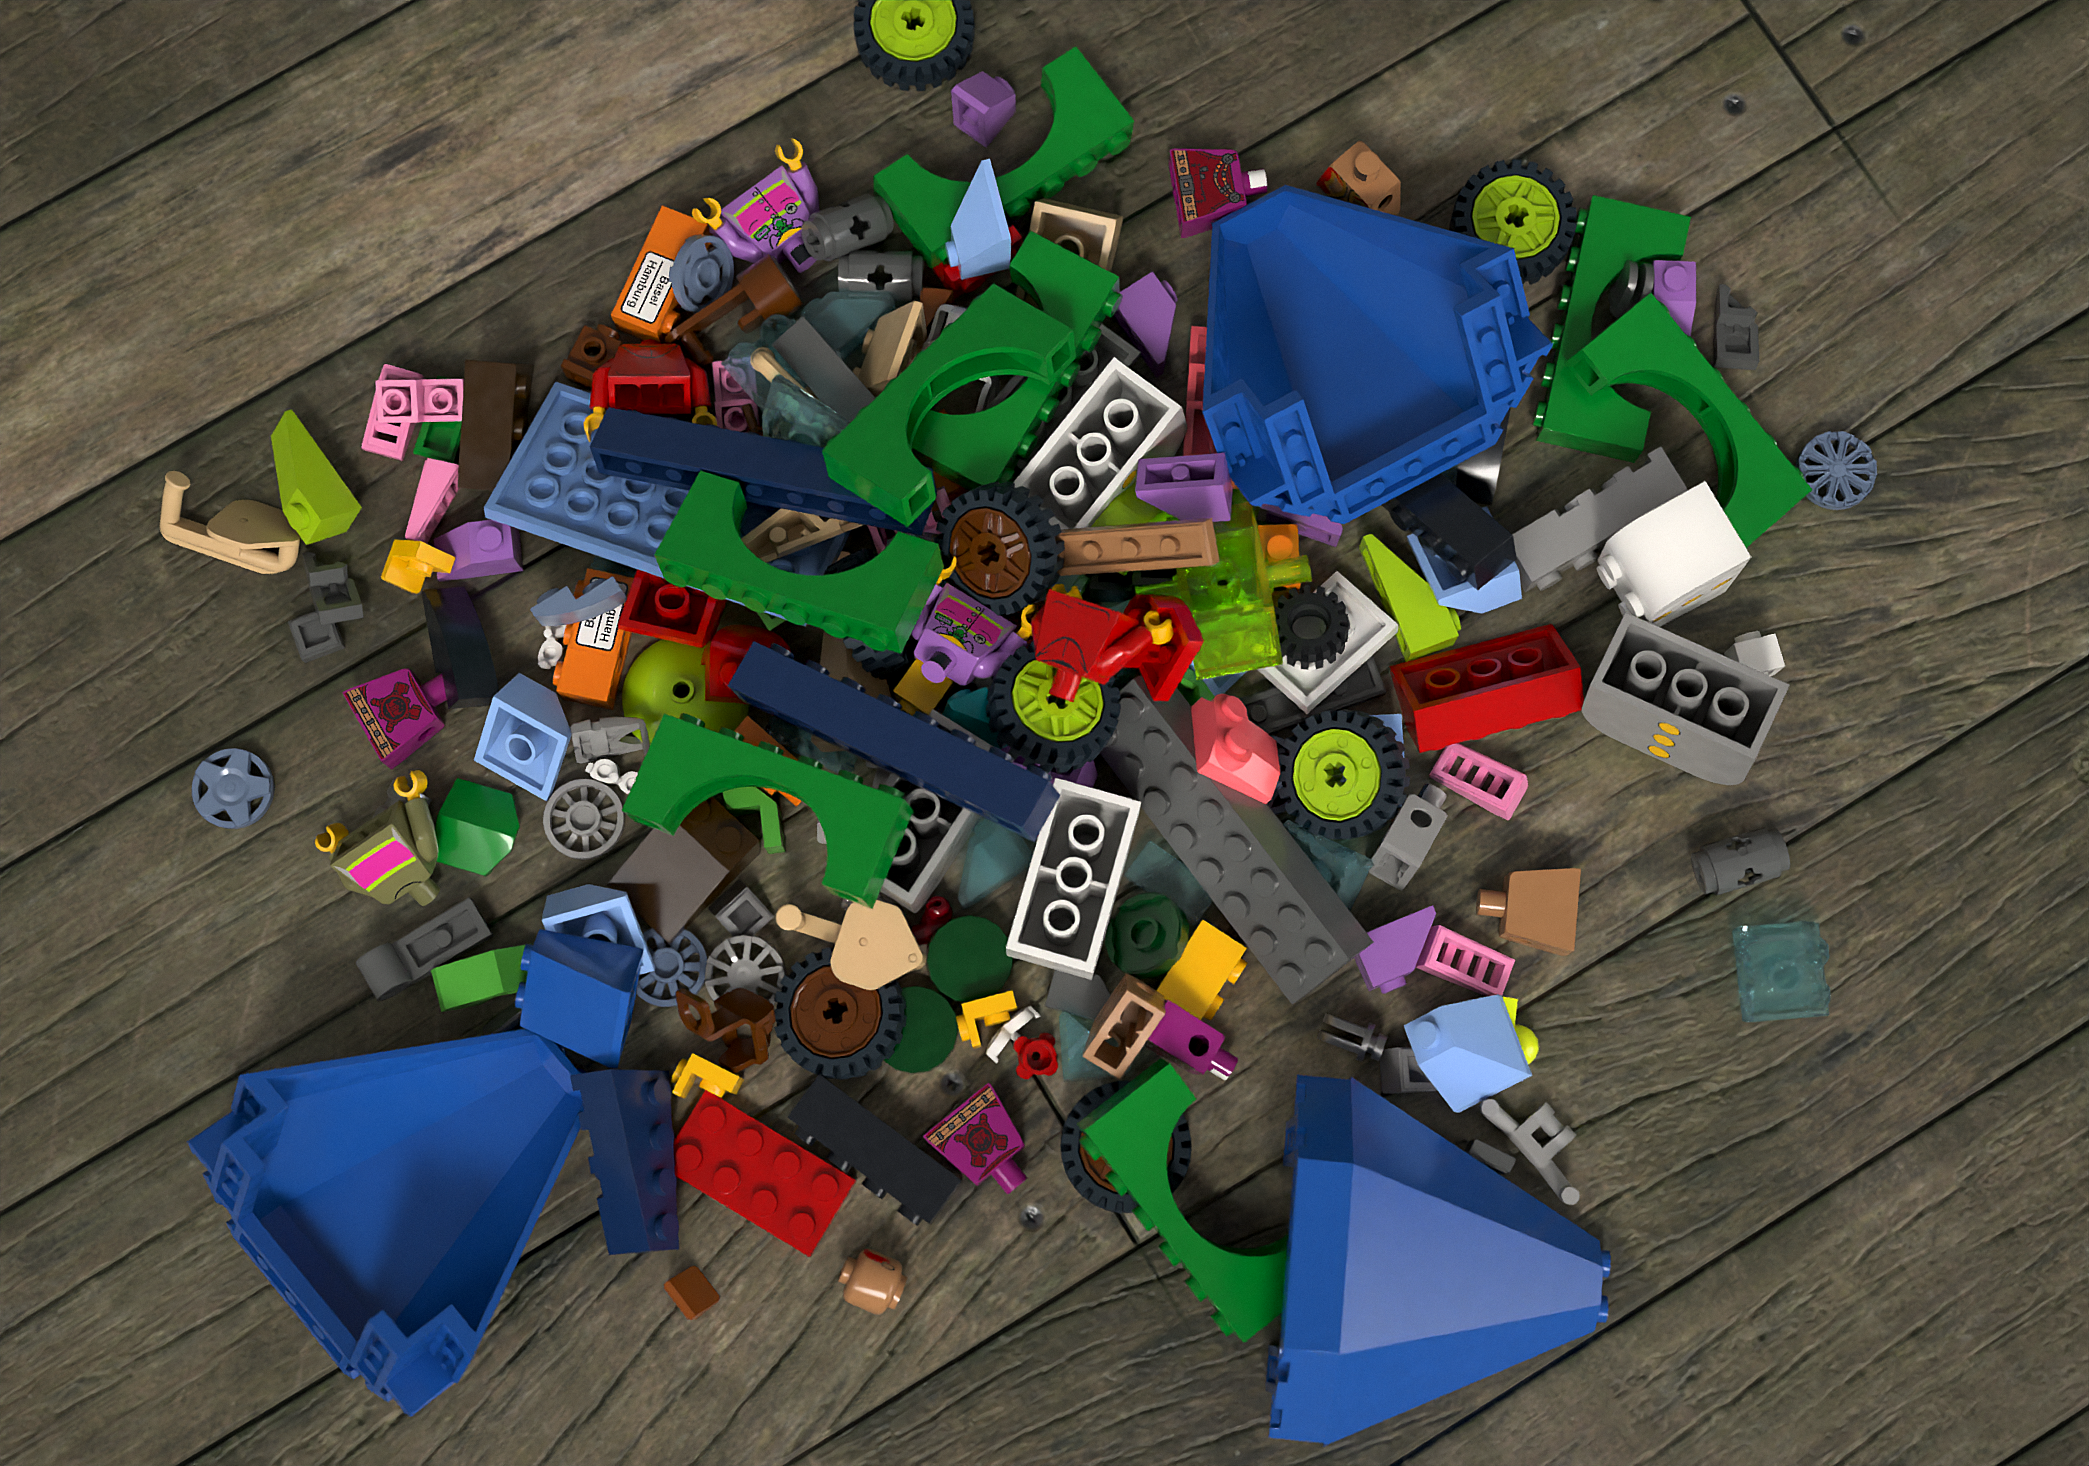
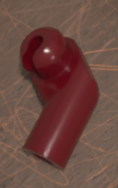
M943 896L931 897L927 901L926 909L919 924L909 926L919 946L926 945L935 930L943 923L952 919V907L949 901Z

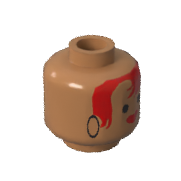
M868 1248L863 1249L856 1259L848 1256L838 1277V1282L845 1284L843 1289L845 1301L877 1315L885 1312L887 1308L895 1309L907 1281V1276L902 1275V1265L899 1261Z

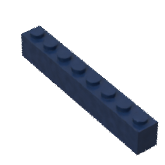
M608 407L590 445L596 467L601 474L689 491L699 472L703 471L739 482L746 502L915 535H922L935 502L934 500L906 527L829 478L822 453L823 447L802 444L792 439L781 440L765 437L754 432L743 433L722 429L712 424L701 425L685 422L674 417L664 418L642 414L632 409L621 410ZM926 467L927 469H929V470L931 471L932 479H933V484H934V488H935V493H936V497H937V490H936V485H935V480H934L933 469L930 468V467Z
M755 641L752 643L728 684V687L743 702L1035 842L1061 796L1050 782L1052 776L1032 764H1028L1026 769L1013 764L1014 758L999 748L991 746L986 751L975 746L976 740L958 729L953 728L951 733L938 728L939 723L922 712L916 711L913 716L901 711V704L884 694H879L877 699L865 694L866 689L862 685L848 677H843L841 681L829 677L830 672L814 661L807 660L805 665L793 660L795 656L790 651L778 644L772 643L768 648Z

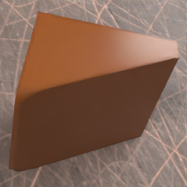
M923 288L921 290L920 302L923 303L927 336L930 334L938 308L944 304H955L954 291Z
M696 1266L687 1268L664 1283L665 1287L663 1288L688 1320L698 1319L720 1300L719 1294Z

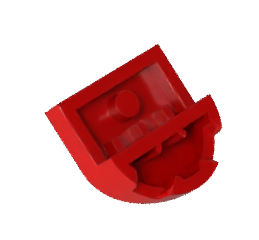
M1161 594L1136 595L1127 604L1123 614L1139 621L1138 626L1145 627L1144 616L1149 611L1158 612L1160 625L1167 619L1171 620L1173 637L1164 644L1152 643L1126 664L1124 668H1139L1153 701H1169L1196 654L1200 651L1204 640L1188 606L1181 599Z
M728 625L718 630L706 645L701 658V665H705V701L747 704L728 687V684L752 643L755 641L768 648L772 643H775L791 652L788 644L779 635L761 627Z

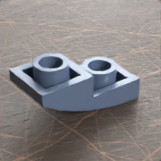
M612 576L606 581L602 578L590 583L582 591L583 595L578 599L575 598L567 586L561 590L559 588L551 589L542 594L537 599V605L530 610L542 626H560L600 616L624 604L627 597Z

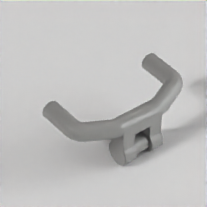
M1488 1098L1481 1101L1479 1106L1480 1112L1502 1131L1535 1166L1558 1198L1568 1205L1576 1204L1580 1198L1578 1190L1572 1187L1551 1159L1571 1142L1576 1134L1568 1125L1564 1127L1553 1115L1555 1111L1547 1102L1543 1103L1527 1119L1519 1124L1499 1106L1497 1101ZM1539 1127L1551 1138L1542 1147L1531 1136Z

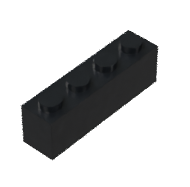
M1441 473L1381 505L1390 513L1393 522L1402 531L1409 529L1417 536L1420 545L1429 555L1435 556L1437 554L1446 562L1447 568L1457 580L1461 582L1466 580L1477 590L1517 560L1513 535Z
M820 1074L788 1115V1118L796 1123L791 1132L811 1147L817 1140L831 1150L826 1158L846 1173L853 1166L865 1175L866 1178L861 1184L883 1200L886 1194L889 1193L902 1204L897 1211L916 1226H919L922 1220L932 1225L962 1184V1180Z

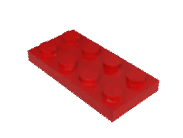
M707 1090L704 1091L673 1142L676 1177L808 1257H812L857 1181Z

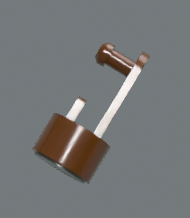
M767 254L738 274L736 277L740 284L673 329L664 339L666 344H682L692 358V361L701 368L706 369L712 364L714 356L710 350L706 351L696 335L749 298L756 308L737 322L741 330L746 334L751 333L765 322L773 328L805 306L803 298L774 256Z

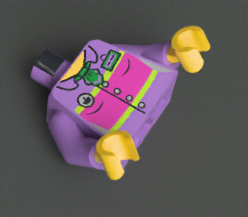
M791 138L795 146L793 156L785 158L780 145L777 144L775 148L776 156L783 162L788 163L789 168L787 171L783 166H780L723 209H721L715 199L703 198L705 203L711 208L710 216L708 218L703 217L697 208H693L692 216L699 223H708L711 226L709 229L711 234L726 243L733 257L756 263L767 254L775 257L779 264L788 259L798 272H803L810 268L816 260L809 254L804 245L801 233L802 225L809 219L810 215L820 211L818 189L806 163L800 161L803 155L802 145L799 141Z
M954 556L949 568L942 570L911 635L918 641L913 653L917 659L924 662L921 670L925 678L933 683H940L948 677L959 685H968L976 677L984 679L995 676L1010 654L1013 655L1016 649L1023 645L1026 648L1029 646V643L1026 641L1033 634L1031 624L1027 619L1034 613L1035 605L1031 604L1023 609L1021 628L1015 633L1017 625L1000 615H996L991 609L950 584L946 583L943 588L939 586L942 579L950 577L957 562Z

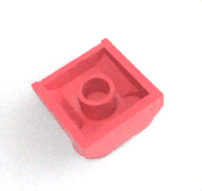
M1218 694L1211 701L1201 697L1191 706L1197 772L1267 804L1272 799L1280 776L1277 741L1263 729L1248 720L1247 709L1237 697Z

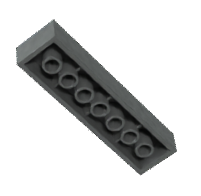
M1142 675L1132 679L1119 692L1120 698L1117 704H1121V713L1117 719L1119 721L1112 737L1100 754L1134 799L1141 802V808L1293 1005L1320 986L1374 942L1267 804L1197 772L1191 705L1177 687L1169 701H1153Z

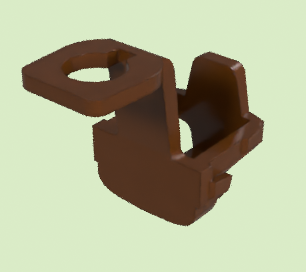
M684 988L676 991L678 1012L686 1028L708 1041H714L721 1037L724 1044L728 1047L718 1059L721 1068L734 1074L752 1064L761 1065L769 1059L770 1032L776 1020L774 1006L770 1001L747 989L736 988L714 1000V1006L717 1011L711 1013L709 1004L703 998ZM689 1004L698 1011L701 1019L696 1021L690 1012ZM744 1024L750 1025L752 1036L746 1039L739 1038L736 1029Z

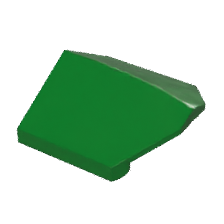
M457 778L437 815L435 833L439 852L436 862L482 876H488L493 868L512 851L520 828L514 795Z

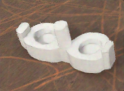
M566 625L545 626L546 630L543 634L547 640L542 644L538 654V665L542 669H550L551 666H556L558 661H563L565 650L558 640L564 637Z
M600 759L594 764L588 763L585 769L595 780L608 785L617 784L626 794H629L638 774L637 772L630 771L620 776L618 765L608 759Z
M1031 1006L1017 1011L1010 1017L1011 1020L1006 1021L992 1037L985 1054L997 1064L999 1060L997 1056L1011 1038L1015 1041L1020 1036L1016 1031L1033 1017L1038 1018L1040 1015Z

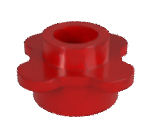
M1043 1032L1036 1038L1028 1039L1025 1036H1019L1015 1039L1013 1049L1018 1055L1016 1073L1020 1078L1029 1079L1033 1074L1051 1076L1057 1071L1058 1062L1056 1061L1057 1055L1054 1048L1055 1038L1051 1034ZM1034 1052L1039 1053V1058L1037 1060H1033L1032 1054Z

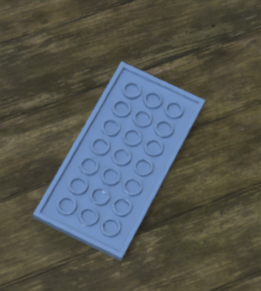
M555 382L485 504V518L664 578L654 554L689 491L599 473L590 450L591 442L598 428L591 433V442L587 440L584 430L585 418L593 413V410L589 408L591 393ZM746 502L747 509L741 523V538L781 508ZM852 530L770 561L768 564L795 574L824 575L827 567L838 560ZM725 598L726 600H729V601H732V602H735V603L744 605V604L741 603V602H738V601H735V600H731V599ZM765 610V612H764V613H767V614H770V615H773V616H776V617L785 619V618H784L783 616H781V615H778V614H775V613H772V612H769V611H766V610Z

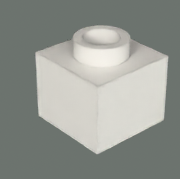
M1754 631L1734 638L1735 643L1724 653L1726 657L1769 676L1775 675L1785 667L1776 634L1761 637L1760 631Z

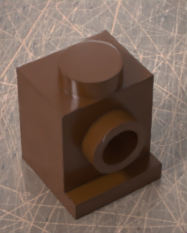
M598 324L595 330L584 325L567 360L564 359L561 364L567 379L591 390L595 370L608 360L614 358L618 347L623 345L619 341L620 334L602 324ZM593 347L601 350L597 356H589Z

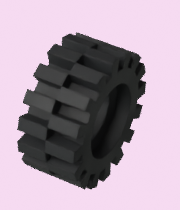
M1303 585L1302 594H1298L1296 588L1289 590V598L1287 599L1282 595L1278 599V607L1273 606L1271 611V642L1273 648L1276 647L1277 655L1281 659L1286 655L1287 664L1293 667L1296 661H1301V669L1308 670L1309 662H1315L1316 669L1323 668L1324 659H1327L1330 664L1336 661V652L1342 654L1345 650V642L1348 641L1349 620L1348 614H1346V606L1343 601L1338 603V595L1334 592H1331L1328 597L1325 596V588L1321 586L1317 587L1316 593H1310V585ZM1315 616L1324 621L1326 630L1318 638L1304 639L1294 633L1293 624L1301 617Z

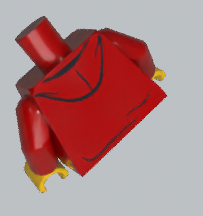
M652 339L644 340L640 344H623L618 347L615 357L597 368L593 374L589 405L593 413L584 420V430L589 442H591V433L599 428L608 407L621 410L632 409L642 414H691L692 410L696 414L692 419V423L717 426L716 418L711 413H708V409L711 408L707 374L703 368L691 359L684 358L680 345L660 344Z
M1055 584L1052 590L1049 589L1046 603L1031 620L1036 661L1057 669L1048 694L1074 702L1082 678L1105 685L1111 677L1152 643L1164 644L1171 640L1173 637L1171 620L1167 619L1160 625L1159 613L1149 611L1144 616L1145 627L1138 626L1139 621L1121 612L1084 601L1078 586H1073L1070 592L1067 593L1063 584Z

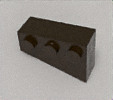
M465 360L457 488L493 491L528 430L527 415L534 364Z

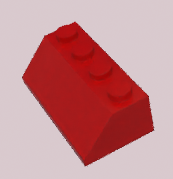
M1553 624L1389 666L1407 731L1419 753L1440 750L1445 746L1467 740L1482 739L1490 734L1509 729L1523 728L1528 724L1551 718H1561L1569 713L1581 711L1584 703L1581 667Z

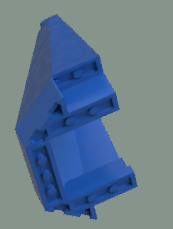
M1284 185L1212 223L1202 413L1217 453H1225L1230 478L1250 505L1261 507L1264 503L1278 506L1283 512L1307 517L1317 514L1328 517L1331 522L1346 524L1486 450L1498 441L1504 430L1500 426L1510 407L1517 408L1534 379L1530 375L1531 370L1540 356L1548 355L1553 343L1528 318L1530 313L1514 248Z
M527 1029L242 1074L239 1075L231 1104L232 1111L187 1141L192 1153L197 1156L207 1169L203 1176L215 1201L220 1205L223 1204L231 1214L232 1219L226 1222L234 1239L341 1371L353 1380L361 1374L366 1380L365 1384L368 1390L387 1402L394 1399L402 1411L412 1417L453 1383L458 1384L471 1362L581 1128L578 1112L584 1111L580 1090L573 1091L570 1075L586 1072L580 1068L576 1069L566 1057V1051L562 1045Z
M1297 1075L1294 1117L1286 1122L1283 1166L1293 1167L1280 1346L1269 1345L1265 1390L1272 1393L1269 1438L1317 1442L1322 1446L1328 1445L1595 1331L1597 1322H1606L1608 1298L1602 1295V1279L1609 1276L1611 1255L1609 1250H1601L1600 1240L1354 1078L1338 1079Z

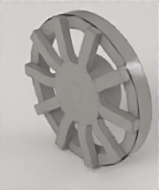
M592 779L570 781L559 787L549 798L545 806L543 825L546 836L559 852L568 857L589 860L602 856L616 845L624 831L625 813L622 811L623 805L616 793L602 782ZM580 787L581 801L575 803L567 792ZM588 787L601 790L592 803L588 802ZM608 795L615 805L599 810V805L605 796ZM561 798L570 806L567 812L554 809L556 803ZM617 812V825L602 821V817ZM552 816L566 819V824L552 829ZM600 827L614 831L608 841L599 833ZM571 830L572 834L563 846L556 839V835ZM593 835L602 846L590 851L589 837ZM578 836L582 837L583 852L570 850Z
M755 935L734 936L720 943L706 961L705 985L713 1001L720 997L715 985L729 983L730 987L726 992L736 988H743L758 994L757 989L761 987L773 993L768 1001L774 1006L776 1004L774 1001L776 991H782L783 985L780 982L784 975H787L785 962L778 949L766 939ZM744 942L742 959L738 958L731 946L732 944ZM752 943H756L764 948L755 959L750 958ZM724 949L733 962L731 965L717 960ZM770 953L776 962V966L763 969L760 963ZM714 966L727 971V976L713 979ZM778 973L777 987L765 982L764 975Z

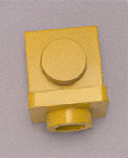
M394 539L381 578L410 593L418 594L421 591L425 577H431L432 572L450 573L456 557L422 541Z
M1012 990L961 1004L964 1014L956 1016L962 1042L971 1040L973 1049L982 1047L976 1021L984 1019L985 1026H992L1011 1020L1009 1013L1017 1011Z
M693 1053L689 1060L683 1058L679 1062L671 1078V1082L676 1084L672 1093L682 1098L687 1097L697 1076L702 1078L699 1087L721 1098L725 1091L737 1095L744 1081L743 1078Z

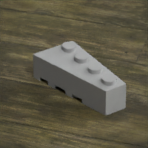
M1661 446L1647 454V460L1637 471L1632 472L1629 466L1613 474V477L1601 486L1603 491L1596 494L1594 489H1588L1564 506L1566 512L1560 514L1557 509H1554L1513 534L1517 558L1515 563L1519 569L1520 584L1525 592L1538 586L1540 591H1543L1562 579L1560 573L1574 566L1576 571H1579L1594 563L1599 558L1596 553L1603 550L1606 542L1614 534L1639 517L1688 490Z

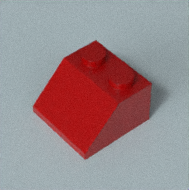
M637 569L618 622V629L703 648L716 634L727 600L715 599L703 591L688 586L677 587L669 583L665 578Z

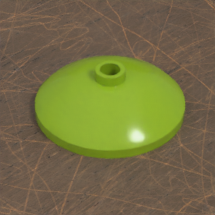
M663 639L644 650L630 667L622 690L624 716L643 719L646 723L650 744L664 714L678 719L681 713L689 714L705 722L704 728L719 732L720 727L734 731L748 716L749 704L705 701V665H701V658L706 645L703 648ZM681 685L690 687L689 694L684 698L675 696L676 689ZM640 729L633 731L634 736L642 741Z

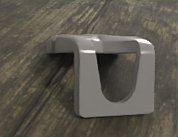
M603 717L597 722H590V719L573 723L570 727L577 763L595 761L598 758H608L642 749L645 757L650 747L646 723L641 718ZM640 729L642 741L637 737L626 735Z

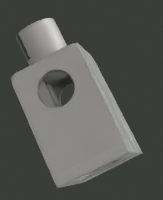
M1424 784L1418 796L1409 794L1364 870L1396 889L1403 891L1419 869L1448 816L1440 809L1447 798L1446 794L1440 788L1431 784Z

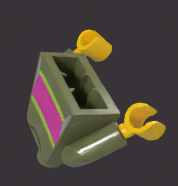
M420 770L410 772V777L413 780L412 789L408 786L405 776L397 777L394 782L396 793L407 797L408 802L405 805L400 800L350 834L343 824L333 823L327 825V832L317 835L315 839L316 847L320 851L331 852L329 856L330 866L336 871L347 890L373 897L382 904H391L408 892L421 906L429 904L439 894L440 887L430 878L438 858L439 848L427 801L425 798L420 797V794L426 790L428 784L426 775Z

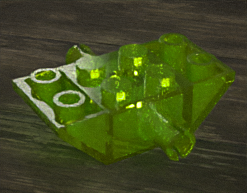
M1249 502L1234 504L1231 507V521L1213 522L1219 562L1211 566L1175 568L1177 575L1173 576L1172 581L1140 587L1135 586L1136 595H1171L1181 599L1188 606L1204 640L1200 651L1193 659L1197 680L1282 665L1283 660L1271 593L1274 592L1273 588L1312 582L1307 554L1268 562L1267 558L1264 559L1252 505ZM1174 516L1166 517V521L1179 520ZM1226 580L1228 585L1219 586L1218 581Z

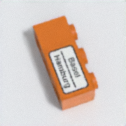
M663 205L661 206L611 313L613 322L618 330L643 340L652 339L660 344L665 343V337L679 326L681 314L678 313L681 305L675 298L672 282H669V269L673 266L680 248L685 243V239L693 235H711L708 223H699L693 217ZM710 242L704 243L706 250L714 246Z
M587 568L585 579H579L577 582L574 596L578 599L583 595L582 591L590 583L602 578L606 581L613 576L626 597H628L634 578ZM625 603L600 616L566 625L563 643L567 645L564 661L557 662L553 675V685L557 686L556 691L563 700L613 710L632 632L618 629V622Z

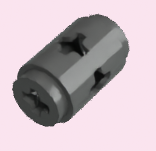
M863 194L842 202L838 206H831L810 215L809 219L802 225V239L807 251L815 260L833 261L849 254L850 251L860 248L864 249L885 240L887 234H890L893 230V217L888 204L881 196Z
M869 250L850 251L849 254L839 257V296H849L850 301H876L877 299L913 301V297H920L921 290L924 288V256L913 255V251H887L886 253ZM879 265L884 266L885 273L892 274V278L888 279L884 287L879 286L878 279L871 278V273H874Z
M1765 827L1705 844L1700 846V851L1691 854L1693 872L1704 894L1713 892L1715 895H1721L1781 876L1782 871L1790 869V858L1785 841L1776 828L1767 830ZM1733 841L1743 842L1736 846V850L1727 849V847L1732 846ZM1745 873H1753V876L1748 877L1749 881H1738L1745 876Z

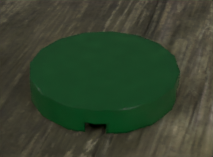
M1157 892L1140 893L1126 900L1118 908L1121 912L1115 920L1111 918L1106 931L1105 945L1109 959L1122 972L1138 979L1154 978L1169 971L1181 958L1188 943L1189 924L1185 912L1172 899Z
M963 915L950 919L935 930L927 943L926 968L929 977L940 992L956 1001L970 1002L992 996L1002 989L1011 974L1013 957L1007 956L1006 952L1009 939L999 926L984 917Z
M919 986L901 988L907 1008L904 1009V1015L907 1017L906 1027H902L901 1033L903 1037L900 1044L896 1043L893 1048L894 1054L889 1059L886 1058L883 1061L896 1071L912 1075L927 1073L944 1063L954 1051L958 1037L956 1015L948 1001L932 989Z

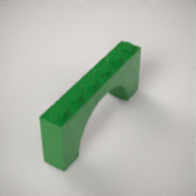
M1076 46L1042 68L1041 88L1049 100L1053 115V124L1047 139L1027 162L1010 173L995 178L1006 220L1009 218L1012 221L1019 219L1028 212L1032 203L1042 197L1045 199L1053 197L1063 188L1066 181L1075 175L1078 177L1085 176L1096 167L1100 159L1109 153L1112 156L1119 154L1131 142L1134 126L1133 118ZM906 154L873 176L874 194L881 196L886 201L891 210L893 220L918 253L924 256L925 262L931 269L940 263L949 264L945 242L951 241V224L971 182L954 181L934 175L919 166Z
M1592 195L1586 209L1579 208L1575 223H1577L1575 233L1580 234L1578 246H1571L1565 271L1572 272L1569 285L1563 284L1557 304V309L1564 310L1561 324H1554L1550 341L1553 343L1552 348L1555 349L1553 363L1546 362L1540 386L1547 388L1544 402H1537L1532 421L1533 426L1539 427L1536 441L1635 463L1643 452L1651 411L1629 403L1618 395L1611 386L1605 387L1591 396L1564 363L1592 341L1591 325L1596 304L1604 292L1616 283L1627 260L1636 261L1638 269L1642 263L1652 264L1654 260H1681L1690 225V216Z
M1032 231L1029 232L1009 265L1011 281L1029 294L1040 311L1073 329L1077 358L1050 385L1028 377L1025 383L1013 395L984 411L965 415H950L929 410L914 436L912 453L923 466L932 468L934 472L969 491L992 482H999V484L1014 482L1017 474L1014 468L1021 457L1027 459L1032 453L1038 440V436L1035 433L1043 421L1049 423L1059 406V400L1056 398L1064 386L1069 388L1074 383L1081 367L1078 364L1085 350L1090 353L1095 348L1102 332L1099 329L1106 315L1111 318L1116 313L1123 297L1120 294L1119 276Z
M993 283L981 296L974 298L968 309L953 323H949L943 329L941 335L926 350L920 351L915 356L913 362L897 378L891 379L884 390L868 406L861 408L855 419L828 441L822 453L829 478L908 527L936 499L931 471L924 467L912 453L914 436L929 410L944 396L960 386L990 376L1020 375L1031 377L1050 385L1077 358L1073 329Z
M1649 293L1564 363L1591 396L1597 391L1615 384H1641L1671 396L1695 417L1706 433L1715 454L1718 467L1716 500L1746 548L1812 491V488L1804 480L1802 472L1790 463L1778 448L1775 439L1763 430L1751 415L1748 406L1736 397L1724 382L1722 374L1709 364L1697 349L1695 341L1682 331L1670 316L1668 308L1658 301L1652 293Z
M699 472L654 554L663 577L669 583L677 587H686L688 585L703 590L706 594L718 600L728 598L741 602L755 612L763 613L766 610L781 615L787 621L796 625H804L805 623L822 628L826 633L836 638L847 636L862 641L865 645L877 651H885L887 649L902 653L944 568L937 543L897 532L890 544L879 555L854 569L830 575H802L787 572L773 567L758 558L741 540V523L747 509V504L740 483L707 472Z
M681 713L679 719L667 714L663 715L622 808L626 815L637 823L674 836L684 818L695 807L718 793L740 787H764L785 792L808 805L817 816L824 831L827 845V865L821 884L832 895L873 909L913 813V809L903 799L905 795L903 792L885 784H879L878 789L863 784V778L846 770L840 769L837 775L824 771L822 763L807 756L799 755L797 761L783 756L784 751L781 748L764 741H760L758 746L743 742L745 739L743 735L728 728L720 727L719 732L704 728L705 722L689 714Z
M1160 1058L1077 1123V1126L1084 1134L1078 1141L1094 1161L1100 1157L1104 1160L1111 1170L1105 1174L1107 1180L1121 1197L1128 1192L1137 1204L1131 1210L1147 1232L1155 1228L1164 1240L1158 1245L1159 1249L1173 1267L1179 1263L1182 1264L1190 1275L1184 1280L1185 1284L1200 1302L1205 1298L1209 1300L1216 1310L1210 1317L1226 1337L1233 1333L1245 1343L1282 1313L1288 1234L1264 1246L1234 1248L1206 1239L1198 1234L1185 1220L1170 1190L1167 1175V1152L1177 1121L1188 1106L1196 1100V1097L1173 1066Z

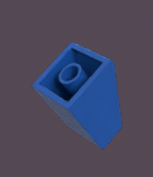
M539 929L534 944L525 945L521 961V970L528 971L526 982L520 981L515 1000V1008L522 1009L520 1026L607 1067L618 1069L632 1022L644 949Z

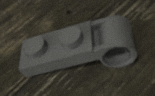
M469 897L396 942L380 945L365 953L356 961V965L377 1001H383L431 975L432 969L449 964L494 937V934L474 900Z

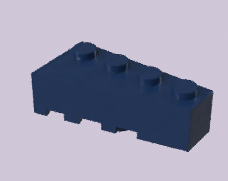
M608 1069L570 1075L573 1091L580 1090L584 1111L578 1112L581 1129L589 1130L594 1155L588 1157L591 1174H595L596 1178L600 1181L602 1193L597 1197V1203L609 1255L678 1250L677 1181L674 1166V1133L672 1130L669 1071Z

